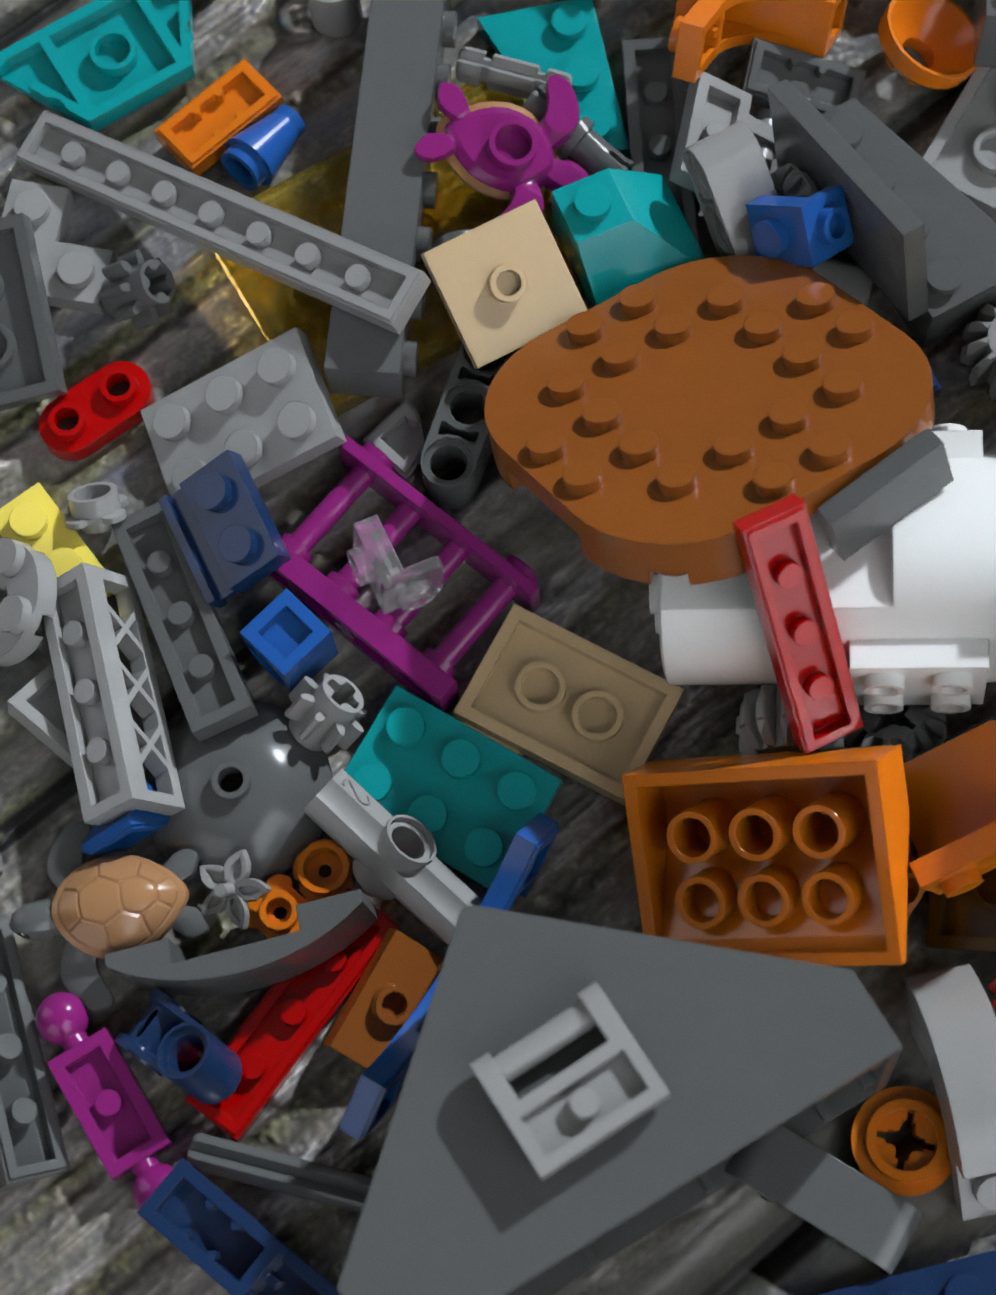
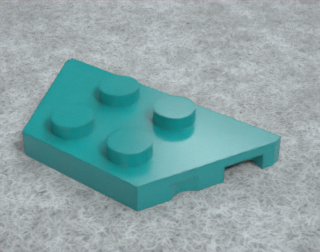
M94 0L1 50L0 81L69 120L97 132L196 77L191 0Z

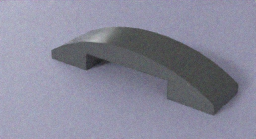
M357 889L296 905L300 931L192 959H189L188 954L167 938L104 954L106 968L127 983L153 991L156 987L165 994L181 996L236 994L283 982L326 962L362 936L378 920L376 906L362 890Z

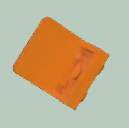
M996 720L987 721L904 763L909 803V836L920 857L909 864L920 888L939 895L945 893L947 898L963 894L979 886L984 881L982 875L996 868Z

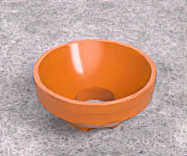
M952 0L890 1L879 22L880 44L890 70H894L902 76L907 84L930 89H949L958 86L977 69L978 66H974V22L957 3ZM903 47L917 51L925 60L926 67L915 61Z

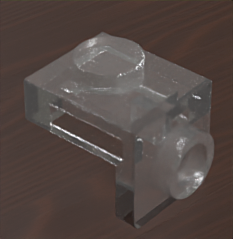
M377 514L353 523V548L347 550L349 565L356 581L361 587L370 584L384 614L399 608L403 611L419 609L430 603L437 593L443 589L444 566L439 556H433L403 568Z

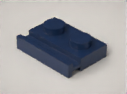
M227 449L179 484L181 489L171 496L163 495L158 499L207 605L221 609L228 604L227 599L237 592L244 593L292 559L241 454Z

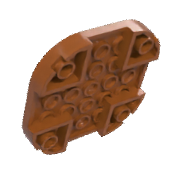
M748 255L707 258L672 267L638 284L626 287L619 294L585 312L573 315L568 321L527 343L504 363L488 388L484 406L485 421L494 459L499 473L513 490L524 484L579 535L583 556L592 563L617 576L649 584L652 582L653 572H658L665 576L688 574L690 585L724 580L746 573L732 522L794 493L806 503L810 517L817 513L819 506L921 431L927 428L932 430L933 423L936 421L931 367L922 349L913 339L815 271L804 266H796L782 259Z

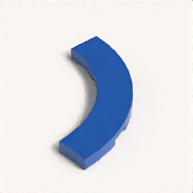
M540 812L515 834L508 852L480 906L510 911L518 895L524 898L527 897L557 837L560 823ZM439 975L396 1036L376 1060L361 1074L338 1127L358 1141L369 1134L400 1097L403 1087L402 1083L408 1072Z

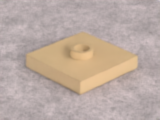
M536 199L420 255L474 369H478L525 346L543 333L568 321L573 315L587 311Z

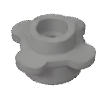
M111 482L85 484L75 488L67 496L69 502L67 510L71 516L66 518L64 522L69 530L82 529L87 534L103 533L112 529L111 524L121 522L127 517L126 510L123 507L129 504L128 497L118 494L117 486Z

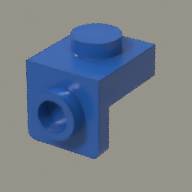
M829 185L809 197L761 195L745 204L757 256L782 259L796 266L815 267L853 244L854 237L845 193L840 185Z

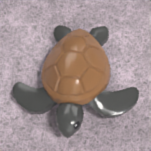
M84 820L66 826L50 850L47 860V872L50 880L58 888L54 899L37 900L21 906L12 913L9 927L17 935L31 941H47L61 934L66 940L60 961V974L63 984L70 993L78 996L89 1009L107 1010L115 1005V998L102 978L98 958L105 960L104 954L159 941L164 938L171 928L188 938H200L209 932V925L198 908L186 906L189 890L185 883L195 876L198 869L199 856L196 851L181 849L174 853L163 866L152 860L127 854L107 855L86 863V854H84L81 844L92 829V825L85 824Z

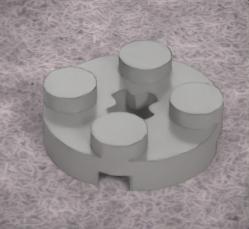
M4 537L0 538V666L6 667L25 660L37 649L43 637L34 634L40 625L42 615L50 618L53 617L57 602V578L54 566L45 553L34 550L32 545Z

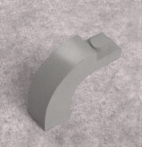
M970 964L905 977L912 1036L928 1066L944 1121L955 1206L963 1221L996 1214L995 1013L980 980Z

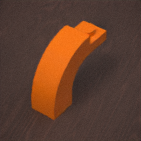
M677 0L674 23L668 42L669 52L675 53L672 77L695 84L718 54L732 47L750 45L754 37L824 58L841 34L848 0Z

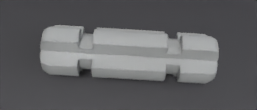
M469 46L462 48L456 62V79L459 82L474 86H480L481 81L486 82V89L527 99L540 84L545 86L550 75L562 76L572 86V76L567 72L549 68L547 73L540 72L541 65L499 54H494L492 59L487 58V51Z

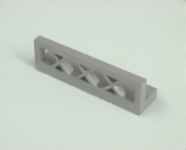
M82 562L57 577V602L52 618L43 616L84 823L103 827L135 809L172 816L184 810L185 804L138 593L131 577ZM106 592L116 596L120 617L108 604ZM118 648L129 660L132 674L120 661ZM130 705L142 718L145 733L133 720ZM142 763L154 776L157 791L148 790Z

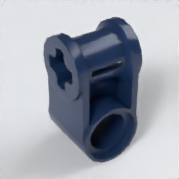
M155 987L150 994L153 1001L128 1034L120 1033L114 1041L160 1077L164 1075L197 1101L210 1105L226 1100L235 1092L241 1081L243 1072L241 1059L231 1048L204 1028L200 1020Z

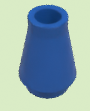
M283 104L279 105L271 114L227 140L226 151L221 155L223 168L238 185L247 190L254 191L260 185H269L294 143L305 131L306 127L303 119L291 107Z

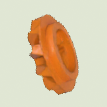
M894 1086L877 1092L863 1103L850 1129L852 1158L866 1177L897 1196H920L936 1189L951 1175L949 1151L941 1108L936 1096L917 1087ZM908 1113L912 1114L910 1125L913 1126L912 1137L921 1140L923 1145L933 1147L932 1151L924 1149L921 1152H910L906 1157V1161L902 1162L899 1170L896 1169L898 1159L895 1158L896 1147L886 1143V1139L877 1137L876 1134L897 1132L901 1128L902 1123L907 1120Z

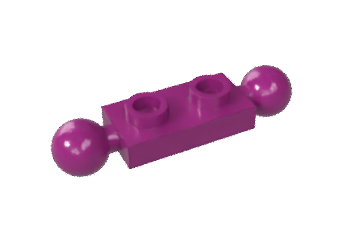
M69 992L51 994L41 1002L37 1009L36 1027L46 1041L55 1045H62L65 1052L47 1062V1065L110 1178L117 1181L133 1171L136 1179L132 1195L136 1207L140 1209L174 1168L168 1164H160L156 1157L174 1146V1143L118 1044L114 1041L115 1039L111 1032L103 1028L88 1037L86 1030L89 1024V1011L83 1001L78 996Z

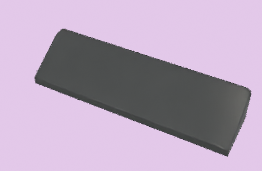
M10 916L0 917V1191L9 1190L70 1170L14 932L9 927Z

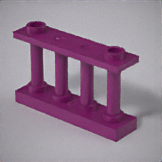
M345 435L347 442L338 447L343 466L349 472L291 536L286 533L281 536L292 559L269 574L268 577L284 590L287 588L310 611L418 698L447 713L459 699L457 683L452 678L456 674L453 668L454 665L512 599L524 609L532 613L535 612L540 606L539 585L535 583L538 577L518 557L510 554L504 559L392 471L394 468L392 461L375 445L367 442L361 447ZM368 487L372 488L395 506L396 509L339 573L331 571L326 577L309 563L312 560L309 552ZM417 524L444 546L386 612L379 609L373 615L356 601L360 597L357 589L414 525ZM463 562H466L492 584L435 650L427 648L422 654L404 640L408 635L405 628Z

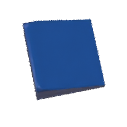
M146 781L148 790L157 791L153 781ZM135 809L103 827L94 825L82 842L81 847L84 854L89 853L90 855L127 851L167 826V822L170 819L168 815Z

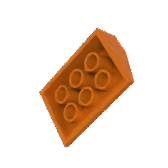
M901 745L814 750L806 755L802 751L652 760L621 775L643 934L827 966L903 965L906 962L909 803Z

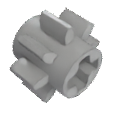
M324 673L317 682L305 676L288 695L293 703L284 714L289 718L290 732L298 743L309 750L323 751L328 754L336 745L347 750L364 732V729L359 724L367 715V710L363 708V696L359 689L343 676Z

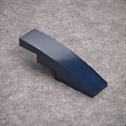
M183 1158L180 1159L137 1212L231 1295H340L336 1285Z

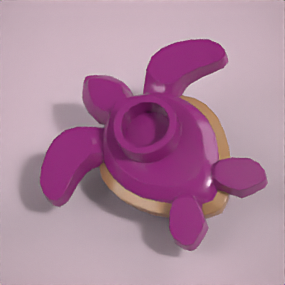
M550 75L545 84L546 113L540 122L528 110L509 102L491 101L468 105L461 88L454 83H441L437 93V107L445 117L436 125V133H427L415 145L413 152L423 162L433 163L445 159L453 172L477 193L494 200L510 202L508 208L501 215L536 199L544 215L542 191L547 189L551 193L553 190L589 176L574 161L561 160L555 157V150L574 135L579 124V105L576 94L571 84L558 75Z

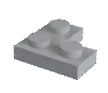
M12 179L1 218L18 213H24L31 218L49 306L104 315L105 307L101 300L100 291L102 283L107 278H105L101 271L102 268L117 262L114 251L63 242L74 202L70 188Z

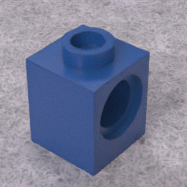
M287 588L240 631L249 654L289 694L305 676L313 679L339 654L331 630Z

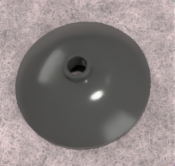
M253 700L259 715L202 742H199L192 734L186 716L168 730L185 809L169 816L170 821L167 822L168 825L152 834L151 838L167 860L181 849L196 851L199 856L196 874L192 879L203 883L200 876V865L224 866L230 856L241 849H246L251 860L249 878L259 879L266 883L273 875H287L292 872L293 864L298 854L302 853L312 842L323 838L325 831L303 811L309 802L333 778L329 759L323 751L309 750L296 741L290 732L289 718L285 716L286 710L267 702ZM146 768V781H153L155 783L154 776ZM238 773L243 776L242 786L237 791L225 792L221 789V782L228 774Z

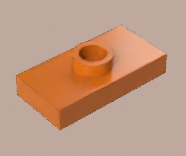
M243 58L157 127L154 132L157 141L187 171L200 176L221 159V155L226 151L227 140L271 114L279 105H284L283 97Z

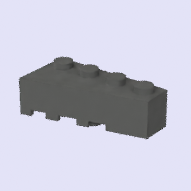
M855 97L823 113L824 118L924 223L928 312L908 321L895 307L921 348L923 349L966 326L971 321L977 320L976 317L980 308L985 306L986 303L996 308V222Z

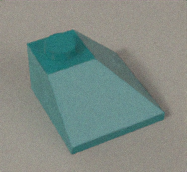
M607 168L551 191L552 227L592 307L619 294L626 287L638 284L662 271L692 261L706 259L664 176L661 174Z

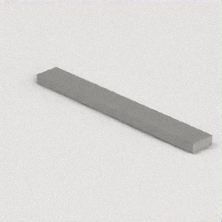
M43 110L13 158L27 171L63 187L70 188V190L398 335L401 334L431 283V280L424 271L46 110Z

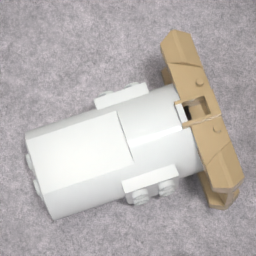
M943 423L932 426L931 431L944 442L954 480L845 561L830 547L818 512L809 517L858 705H864V711L893 714L903 711L904 705H931V710L937 713H963L971 709V704H983L986 683L996 682V454H983V430H967L965 426L955 423ZM658 573V575H653L652 582L649 584L650 614H654L655 631L656 634H659L663 671L669 685L777 684L746 573L724 580L690 585L688 574L665 576Z

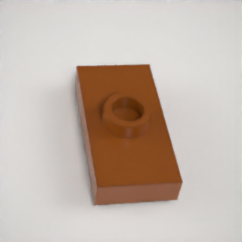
M388 928L323 1044L366 1070L388 1046L419 1005L439 975L444 959L399 930Z

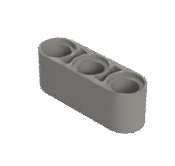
M737 121L683 150V159L719 257L736 255L757 256L745 204L761 195L778 196L755 135L747 124L743 121Z

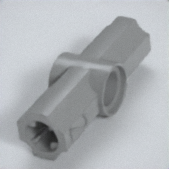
M343 769L304 808L303 812L354 859L352 862L353 874L356 881L366 892L381 900H393L396 898L446 946L450 944L460 911L468 905L480 906L483 900L435 856L437 853L436 842L432 833L424 824L408 815L392 816Z

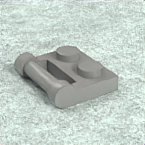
M597 982L592 983L577 993L580 999L579 1002L492 1058L490 1053L487 1052L469 1064L543 1181L671 1097L669 1090ZM595 1026L598 1027L607 1040L606 1043L521 1099L517 1098L509 1085L510 1082Z

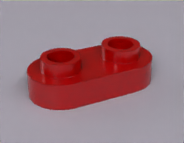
M117 361L105 365L69 389L67 394L57 397L44 408L39 418L41 438L48 450L62 460L78 461L91 456L143 420L140 410L153 404L155 400L151 382L145 371L134 363ZM119 383L130 385L128 391L123 395L114 396L110 394L112 388ZM68 417L79 418L74 428L70 430L59 429L64 419Z

